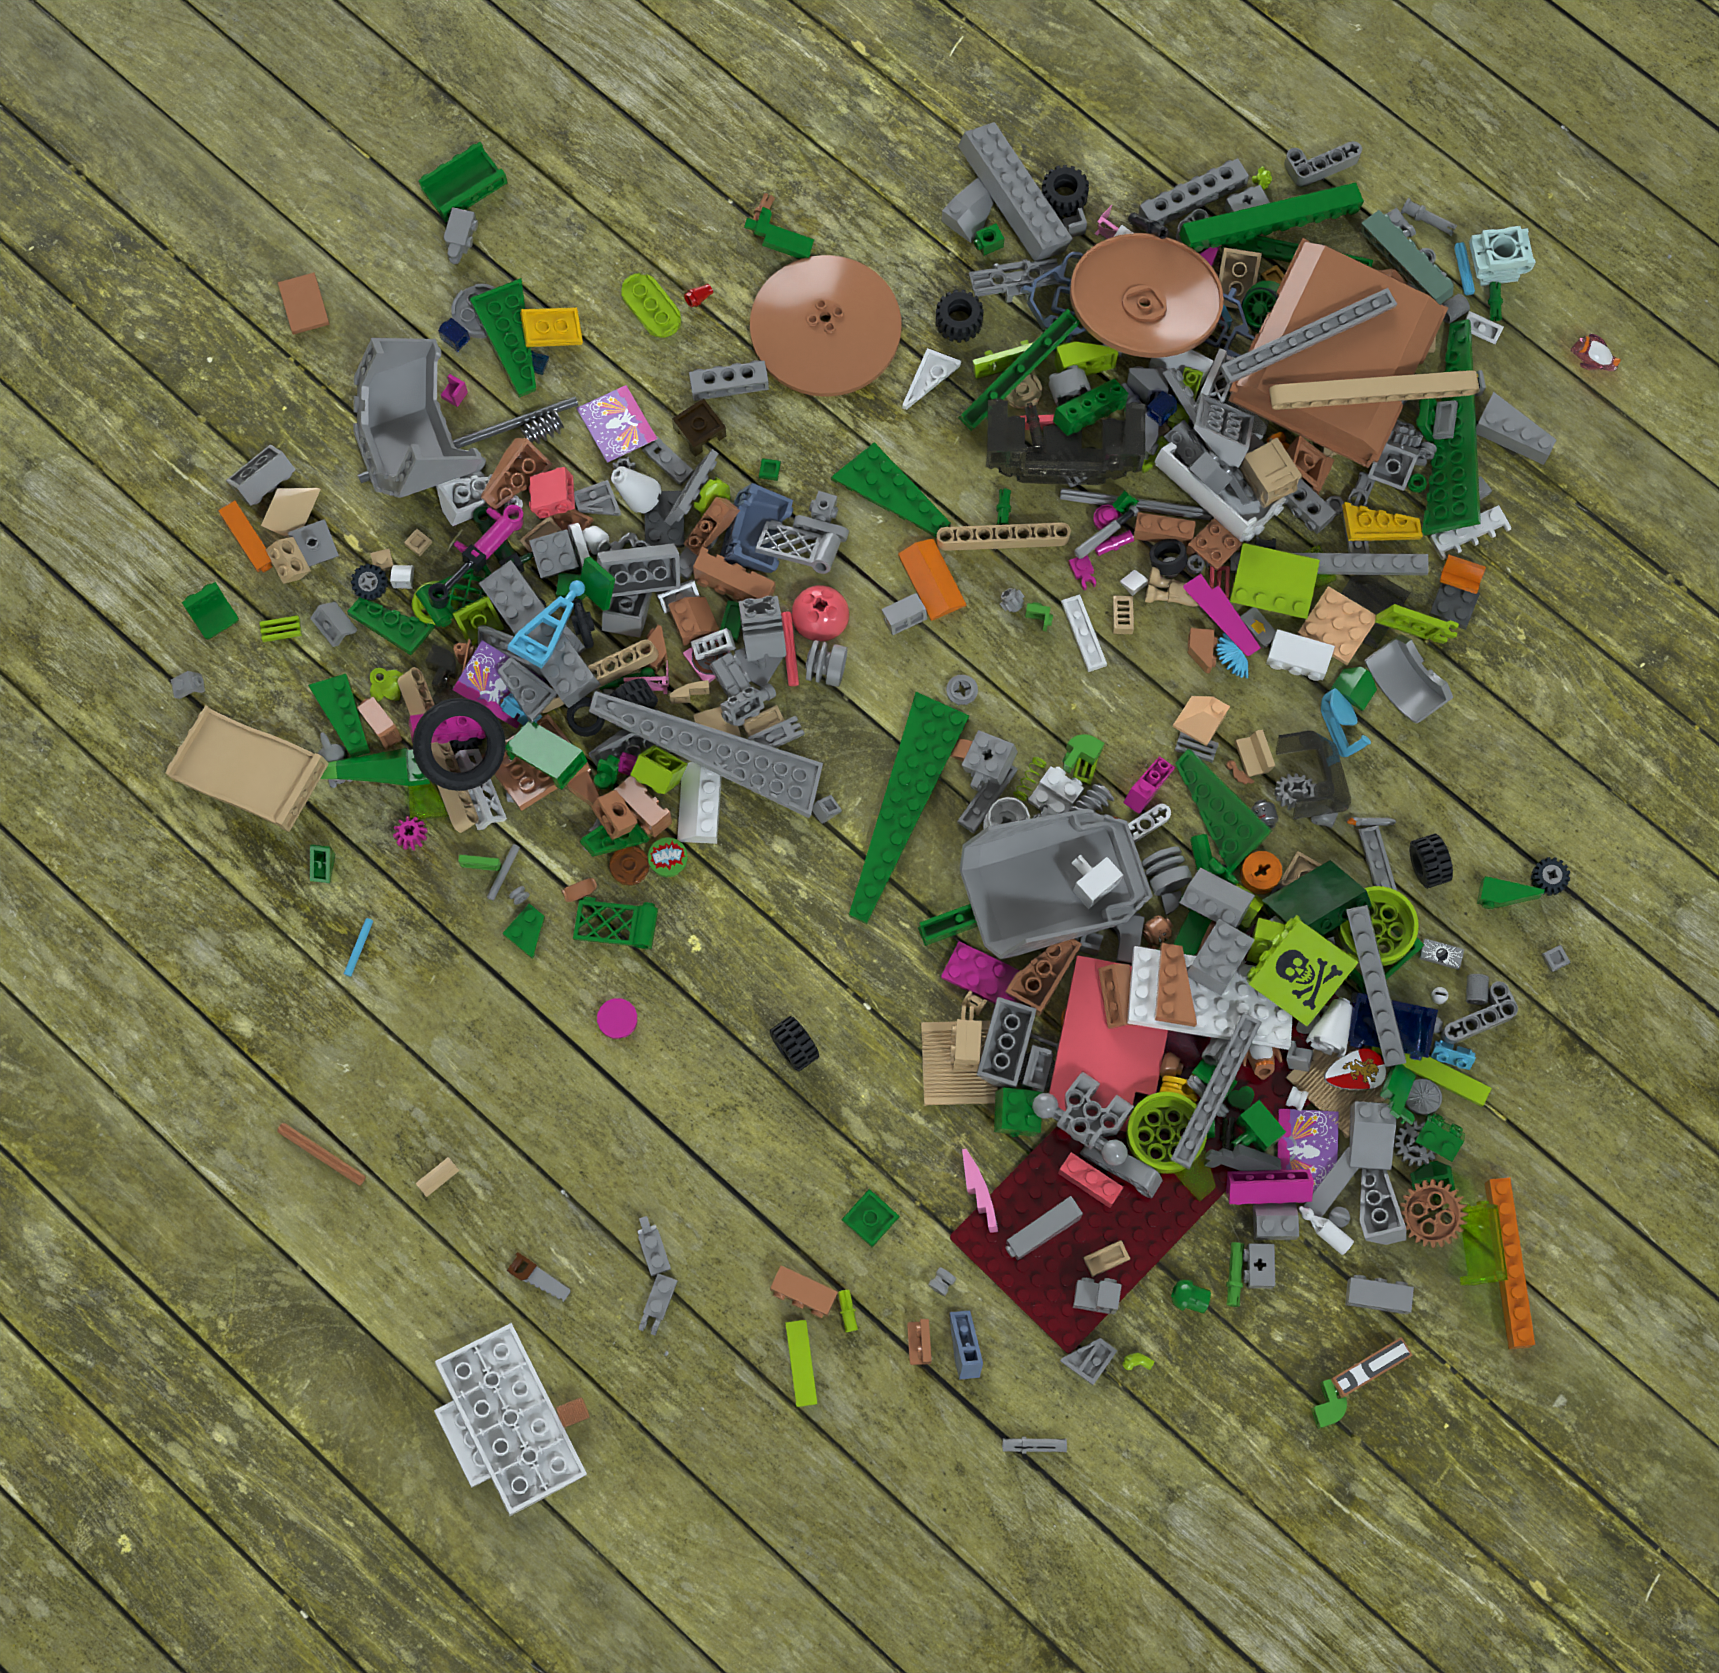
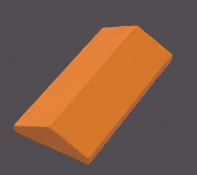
M934 539L916 542L898 553L931 621L966 606Z

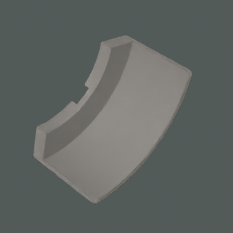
M1400 634L1367 657L1365 664L1375 682L1391 703L1403 715L1417 724L1454 697L1448 683L1440 678L1432 669L1427 671L1422 665L1424 660L1417 651L1412 639Z

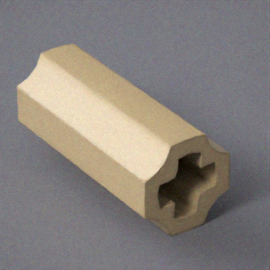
M447 1157L421 1178L416 1185L428 1197L459 1172V1169Z

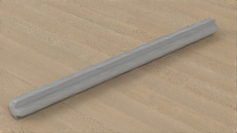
M1062 488L1060 492L1061 500L1097 505H1112L1119 497ZM1138 499L1139 502L1135 506L1140 511L1204 520H1212L1213 517L1202 507Z

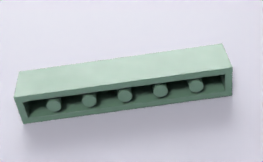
M1378 210L1361 223V233L1416 290L1431 296L1439 305L1453 295L1454 285L1452 281L1441 274L1437 265H1432L1424 252H1420L1416 248L1415 243L1404 236L1402 229L1398 226L1396 227L1387 214H1383Z

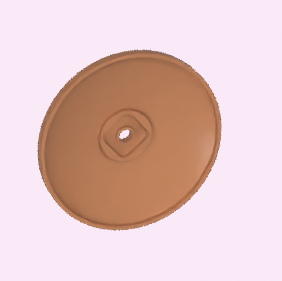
M1133 233L1118 235L1096 244L1077 263L1070 285L1072 307L1084 328L1108 347L1139 357H1169L1194 349L1213 333L1223 309L1222 286L1211 265L1199 253L1187 245L1168 237L1160 239L1154 234ZM1140 303L1148 304L1149 306L1144 307Z
M811 256L784 266L775 272L762 286L754 300L750 315L751 342L759 361H765L766 371L784 386L812 396L831 397L844 395L867 386L876 380L890 365L900 343V309L889 285L875 271L864 264L841 256ZM828 315L831 319L828 322H823L820 318Z

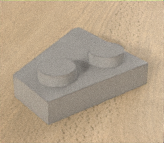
M608 480L574 492L575 504L581 513L621 515Z
M1099 1338L1063 1357L1060 1362L1093 1386L1118 1350Z

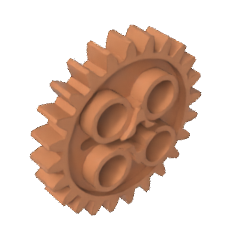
M1435 1179L1431 1180L1430 1185L1427 1180H1424L1422 1182L1423 1187L1416 1183V1190L1408 1189L1411 1194L1410 1196L1403 1195L1407 1202L1400 1203L1405 1208V1210L1401 1211V1214L1405 1215L1403 1220L1404 1223H1407L1406 1230H1411L1408 1237L1417 1236L1415 1242L1418 1243L1423 1240V1246H1427L1431 1242L1432 1248L1436 1247L1437 1242L1440 1247L1445 1246V1241L1451 1244V1236L1458 1239L1457 1231L1464 1232L1460 1225L1467 1224V1221L1462 1219L1468 1215L1467 1212L1462 1211L1463 1208L1467 1207V1204L1460 1203L1464 1197L1456 1196L1459 1191L1458 1189L1451 1191L1452 1184L1444 1187L1443 1180L1438 1185H1436ZM1434 1194L1441 1196L1442 1202L1440 1205L1433 1202ZM1447 1203L1450 1205L1435 1216L1418 1223V1219L1430 1214L1432 1210L1439 1209ZM1416 1204L1423 1206L1424 1212L1422 1215L1417 1214L1415 1211ZM1445 1212L1452 1215L1451 1223L1444 1221L1443 1215ZM1427 1222L1434 1225L1433 1233H1429L1426 1230Z

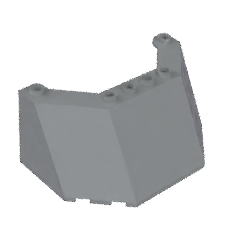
M371 338L354 375V385H357V396H354V412L357 413V423H353V432L375 492H383V494L394 495L398 498L405 497L473 473L481 463L482 456L477 448H470L467 451L454 446L451 433L446 425V419L440 410V403L437 402V362L441 357V349L438 347L436 339Z

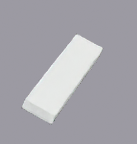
M1080 594L1062 600L1061 604L1087 671L1091 672L1106 667L1107 662Z

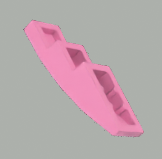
M962 1149L968 1195L976 1194L979 1214L987 1213L990 1233L998 1232L995 1211L987 1185L967 1149Z

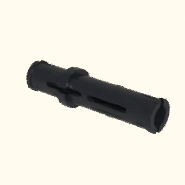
M1135 212L1131 213L1128 217L1130 224L1145 230L1148 234H1154L1160 239H1165L1168 236L1169 231L1167 227L1161 226L1155 220H1149Z

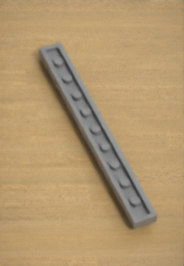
M1386 288L1220 365L1219 369L1227 383L1231 384L1396 307L1397 303L1389 289Z
M1235 552L1231 556L1230 573H1236L1241 552ZM1292 553L1319 559L1320 563L1317 574L1428 575V554Z

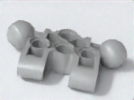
M1084 1072L1077 1077L1065 1093L1066 1111L1059 1108V1103L1052 1094L1041 1093L1035 1097L1032 1108L1038 1117L1043 1119L1052 1117L1058 1121L1057 1126L1071 1135L1074 1140L1080 1141L1091 1150L1094 1147L1099 1149L1103 1160L1109 1165L1117 1166L1126 1160L1128 1150L1123 1142L1119 1140L1108 1141L1103 1137L1114 1136L1118 1133L1134 1109L1132 1104L1116 1095L1106 1108H1101L1098 1102L1090 1100L1099 1088L1100 1083ZM1071 1098H1077L1080 1101V1103L1073 1105L1069 1102V1100ZM1088 1110H1095L1097 1115L1089 1116L1086 1112ZM1110 1121L1114 1124V1127L1107 1128L1103 1123ZM1076 1126H1083L1085 1131L1079 1133L1074 1128Z

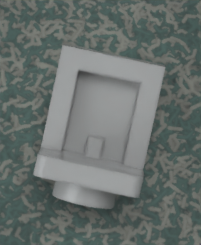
M187 671L171 679L174 698L181 699L193 692H205L204 680L200 673Z

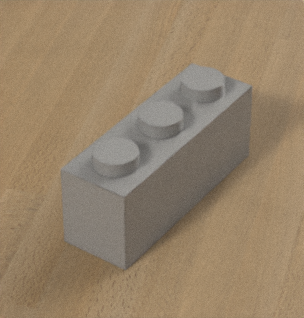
M1354 1275V1278L1351 1277L1347 1281L1345 1305L1408 1315L1412 1310L1414 1287L1408 1286L1406 1282L1396 1281L1395 1284L1387 1283L1386 1279L1375 1278L1374 1281L1366 1280V1276Z

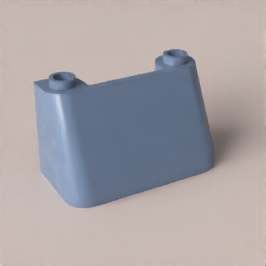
M753 483L740 490L733 504L740 511L726 530L720 556L725 557L724 560L731 565L737 563L744 568L766 573L775 571L779 565L778 558L756 553L755 548L766 521L782 522L786 518H790L793 512V500ZM768 530L770 536L778 533L777 530ZM770 542L762 545V547L768 549L773 547Z

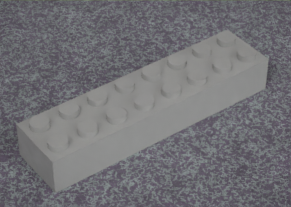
M993 122L964 132L958 145L959 149L1035 262L1064 253L1073 238L996 123Z
M511 560L479 583L515 635L546 608ZM542 622L527 636L548 648L556 629ZM562 632L552 656L544 667L539 669L560 699L570 708L601 684L564 632Z

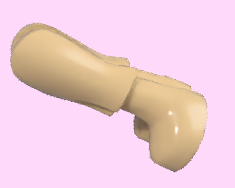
M1151 568L1147 583L1148 587L1145 593V602L1152 603L1155 600L1167 601V603L1175 602L1190 607L1199 606L1183 588V585L1188 582L1163 578L1158 568ZM1156 587L1165 588L1168 590L1167 592L1158 590Z

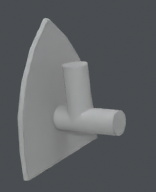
M745 648L735 651L741 662L739 667L742 672L746 671L751 681L760 687L769 682L783 657H768L767 653L759 660L747 662Z

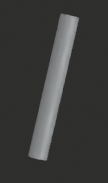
M512 845L487 895L489 900L494 901L520 849L519 846Z

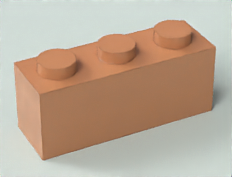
M1138 512L1133 538L1155 543L1165 539H1176L1187 547L1193 540L1196 521Z
M780 1266L770 1287V1290L774 1292V1297L783 1301L787 1298L792 1301L793 1306L800 1309L804 1307L811 1309L810 1313L819 1318H822L823 1315L828 1317L838 1295L837 1291L783 1266Z

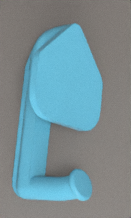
M1336 688L1327 692L1321 700V713L1341 757H1348L1371 744V741L1368 737L1362 735L1359 741L1349 746L1340 724L1351 726L1357 724L1354 709Z

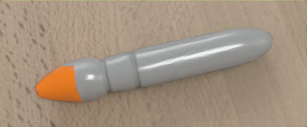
M1353 817L1348 819L1347 823L1354 826L1394 825L1396 821L1392 818Z

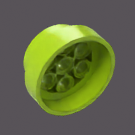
M1384 886L1364 888L1367 890L1372 904L1368 908L1372 912L1370 916L1372 925L1380 930V934H1375L1377 945H1385L1388 948V953H1382L1379 950L1382 965L1393 964L1408 953L1417 938L1419 927L1417 913L1411 902L1403 894L1392 888ZM1389 911L1392 914V918L1386 919L1382 912ZM1348 920L1338 926L1339 939L1344 949L1359 961ZM1391 930H1398L1400 937L1392 936Z
M1158 1092L1141 1100L1132 1111L1126 1127L1127 1144L1134 1158L1154 1168L1158 1173H1175L1184 1170L1185 1167L1170 1160L1172 1157L1171 1150L1176 1149L1181 1139L1180 1131L1186 1129L1197 1105L1189 1098L1174 1092ZM1150 1114L1155 1115L1158 1118V1122L1150 1123L1147 1116ZM1168 1114H1176L1178 1121L1171 1122L1168 1119ZM1162 1131L1167 1132L1170 1139L1167 1141L1162 1140L1159 1137V1133ZM1146 1133L1149 1136V1140L1146 1142L1141 1141L1138 1134ZM1206 1135V1137H1205V1139H1204V1141H1203V1143H1202V1145H1201V1147H1200V1149H1199V1151H1198V1153H1197V1155H1196V1157H1195L1193 1163L1196 1161V1159H1197V1158L1199 1157V1155L1201 1154V1152H1202V1150H1203V1148H1204V1146H1205V1143H1206L1207 1135ZM1158 1150L1161 1158H1152L1150 1151Z

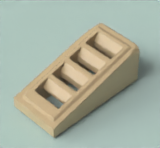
M1113 596V634H1133V596ZM1117 601H1128V605H1120ZM1118 608L1128 609V611H1118ZM1118 615H1128V618H1118ZM1118 622H1128L1129 624H1118Z

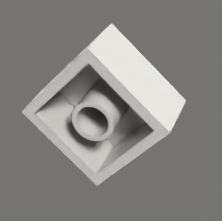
M1079 855L1072 862V865L1083 875L1076 882L1073 892L1088 909L1114 889L1123 877V874L1108 857L1094 868L1087 863L1082 855Z

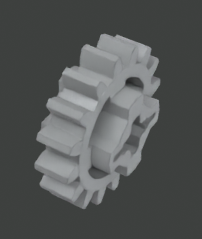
M1397 420L1388 439L1393 440V442H1399L1401 445L1405 444L1409 447L1410 445L1416 447V445L1420 446L1423 435L1414 428V425Z
M1295 773L1294 777L1287 774L1286 778L1281 777L1280 782L1277 781L1274 795L1277 796L1276 801H1281V806L1287 805L1288 810L1295 808V811L1298 812L1299 808L1306 811L1307 806L1312 808L1313 803L1316 804L1319 790L1316 789L1317 784H1312V779L1306 780L1305 775L1298 777V774Z
M1414 1121L1412 1127L1407 1123L1404 1125L1405 1130L1400 1128L1398 1130L1400 1135L1395 1136V1140L1398 1143L1394 1144V1148H1399L1396 1155L1403 1156L1402 1162L1407 1159L1409 1161L1408 1166L1416 1162V1166L1420 1167L1422 1162L1427 1165L1429 1164L1428 1159L1433 1161L1436 1158L1433 1154L1435 1152L1429 1150L1426 1153V1147L1422 1145L1410 1147L1419 1135L1417 1131L1420 1132L1423 1128L1424 1122L1418 1126L1417 1122ZM1406 1135L1408 1141L1407 1144L1404 1146L1403 1141Z

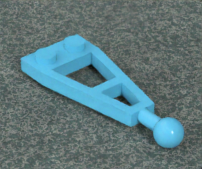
M578 580L573 581L569 586L570 592L565 598L558 597L518 631L508 644L507 650L542 669L552 656L573 610L574 603L572 601L576 596L582 595L585 591L584 584ZM559 607H562L565 611L560 621L550 616ZM542 622L556 629L548 648L527 636Z

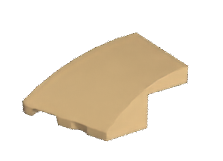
M277 488L261 526L289 538L288 532L305 526L321 489Z

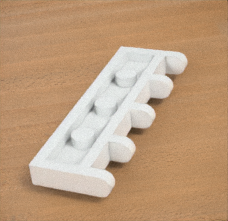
M1498 505L1480 513L1481 524L1431 535L1429 539L1440 559H1446L1444 552L1453 548L1457 554L1462 552L1460 545L1471 541L1474 546L1478 545L1477 537L1486 533L1491 538L1496 537L1494 530L1502 526L1506 531L1511 530V526L1500 506Z

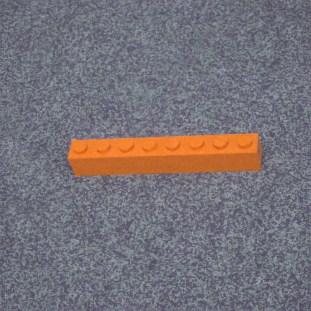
M1511 1178L1489 1179L1484 1184L1509 1349L1530 1348L1535 1345Z

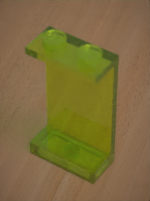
M1489 1201L1476 1202V1206L1467 1204V1207L1462 1209L1463 1212L1468 1213L1467 1216L1462 1218L1467 1221V1224H1461V1227L1464 1229L1462 1235L1468 1276L1459 1277L1460 1285L1476 1286L1508 1280L1498 1205L1489 1204Z

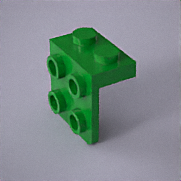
M216 582L205 585L201 591L187 596L181 602L207 640L239 621V617Z
M1437 1113L1433 1115L1428 1114L1426 1122L1415 1142L1453 1162L1465 1141V1133L1462 1132L1463 1128L1454 1123L1450 1125L1444 1122L1445 1118Z

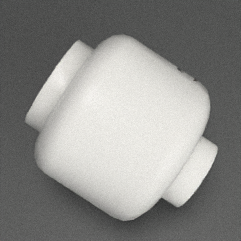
M591 526L582 531L590 553L597 555V552H605L610 544L609 536L601 528Z

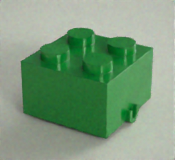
M1002 1088L996 1091L994 1132L1010 1134L1011 1137H1018L1019 1135L1033 1137L1041 1133L1042 1118L1034 1113L1032 1105L1035 1097L1043 1092L1013 1088Z

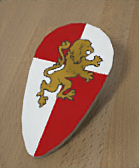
M1359 1049L1334 1062L1325 1072L1324 1080L1327 1084L1340 1089H1373L1381 1085L1385 1080L1386 1068L1382 1058L1375 1051Z

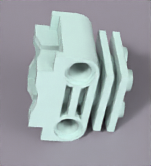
M1520 226L1499 230H1483L1482 234L1471 236L1469 245L1476 277L1480 280L1481 286L1489 285L1491 282H1496V284L1497 282H1516L1519 280L1520 274H1525L1533 269L1536 262L1533 259L1528 228L1521 229Z

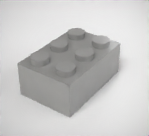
M1219 919L1187 972L1188 977L1222 996L1255 939Z

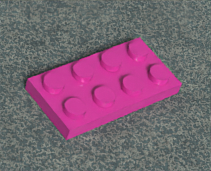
M959 941L941 978L968 992L971 990L973 994L993 1004H996L997 997L1016 1002L1005 991L1020 970Z

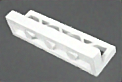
M1219 349L1196 403H1199L1201 393L1209 397L1218 395L1220 402H1225L1232 383H1227L1225 388L1218 390L1216 382L1224 378L1223 374L1220 375V365L1224 364L1226 360L1235 359L1228 356L1226 350Z
M479 749L460 750L454 755L461 772L475 768L482 761ZM474 755L476 764L470 761L469 756ZM491 779L476 788L468 790L479 818L475 824L477 830H483L491 823L503 822L507 819ZM483 790L490 794V799L484 796ZM490 808L496 810L498 816L493 817Z

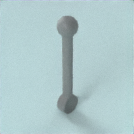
M1030 1033L1031 1038L1051 1045L1058 1051L1059 1043H1054Z

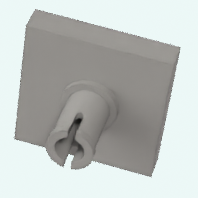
M325 519L288 532L289 537H294L309 567L339 557Z

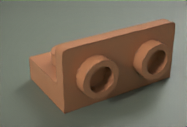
M920 1319V1322H909L907 1328L910 1365L931 1364L929 1319Z

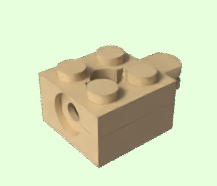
M962 1006L961 1020L957 1019L956 1026H952L951 1044H955V1046L951 1045L950 1064H954L953 1070L977 1072L980 1061L982 1021L973 1020L974 1006H970L969 1020H965L966 1006Z

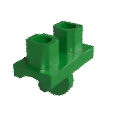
M609 755L606 760L602 758L599 760L597 775L594 778V785L597 788L607 789L609 787L612 791L615 789L620 759Z

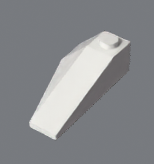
M490 474L489 477H478L477 475L470 478L460 479L459 477L436 485L442 511L452 526L473 518V512L477 507H490L480 496L493 474Z

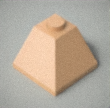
M1191 696L1172 727L1207 746L1226 717L1230 706L1213 696Z

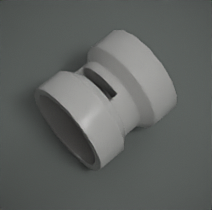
M939 1267L936 1277L931 1279L928 1286L945 1297L948 1293V1287L954 1284L956 1277Z

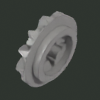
M957 675L947 684V696L951 702L956 703L958 706L968 705L972 701L974 702L978 694V686L973 678L967 675ZM959 684H961L963 689H968L965 691V697L960 692H956L959 691Z

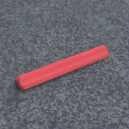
M782 612L788 685L791 687L798 686L799 679L791 612Z

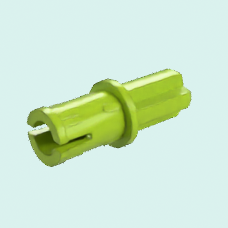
M841 1290L838 1292L845 1333L858 1330L854 1312L856 1309H853L850 1291Z

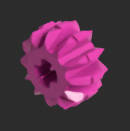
M406 816V822L399 820L400 826H394L396 833L393 834L394 839H398L397 845H403L404 850H407L409 846L412 850H415V845L417 844L419 847H422L421 840H427L424 834L428 832L427 828L424 827V822H418L417 817H414L411 821L409 816ZM409 831H411V832L414 833V834H413L412 836H410V835L407 834V833H408Z

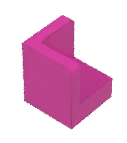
M449 374L447 377L449 384L442 392L441 398L458 407L468 393L465 382Z

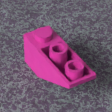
M1159 756L1134 784L1123 803L1140 814L1175 767Z

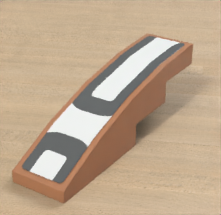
M1401 1337L1335 1376L1331 1381L1343 1398L1413 1355Z

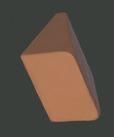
M958 739L950 756L963 762L973 741Z

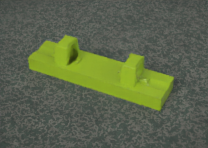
M1024 340L1020 342L1021 346L995 354H993L992 350L984 352L985 357L973 360V370L976 379L1005 371L1032 343Z

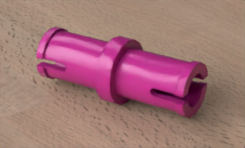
M1128 530L1115 537L1110 536L1108 540L1103 541L1095 548L1097 556L1099 557L1112 550L1117 551L1119 547L1134 542L1131 531Z

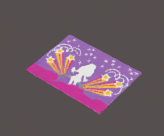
M627 385L577 408L607 463L657 440L656 435Z
M482 640L452 690L467 699L477 701L484 706H490V710L496 717L517 729L520 725L517 721L520 714L517 713L515 718H512L503 712V708L500 707L504 701L503 699L511 692L498 675V670L510 657ZM529 670L531 673H533L536 677H538L545 683L546 680L544 678Z
M1279 1109V1124L1286 1131L1285 1135L1278 1141V1158H1280L1282 1168L1280 1170L1310 1169L1314 1180L1313 1191L1316 1190L1338 1159V1123H1335L1338 1121L1339 1112Z

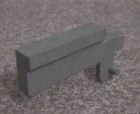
M1241 1144L1236 1145L1234 1151L1222 1148L1219 1151L1211 1149L1205 1153V1158L1208 1160L1204 1162V1166L1210 1168L1223 1164L1240 1171L1282 1169L1280 1158Z

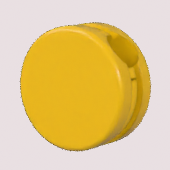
M1163 1076V1083L1159 1092H1174L1189 1098L1193 1102L1197 1101L1198 1096L1187 1084L1186 1079Z

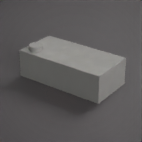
M674 543L597 552V563L615 578L612 597L680 589L679 552Z

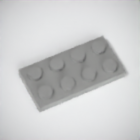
M713 449L697 465L664 521L671 526L675 521L679 522L683 515H686L692 506L690 503L696 499L700 493L699 488L705 484L709 477L707 474L717 464L715 459L719 453Z

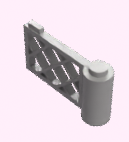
M771 520V522L766 521L755 552L811 566L816 572L826 574L830 572L841 539L834 533L828 532L820 535L782 525V522ZM768 530H777L778 533L770 536ZM793 534L797 538L789 541L786 536ZM783 538L785 543L777 545L774 540ZM812 539L816 540V542L808 545L805 540ZM768 542L773 546L769 549L762 547L763 544ZM801 542L804 547L796 550L793 545ZM789 547L792 552L784 553L781 549ZM808 552L810 558L801 557L799 554Z

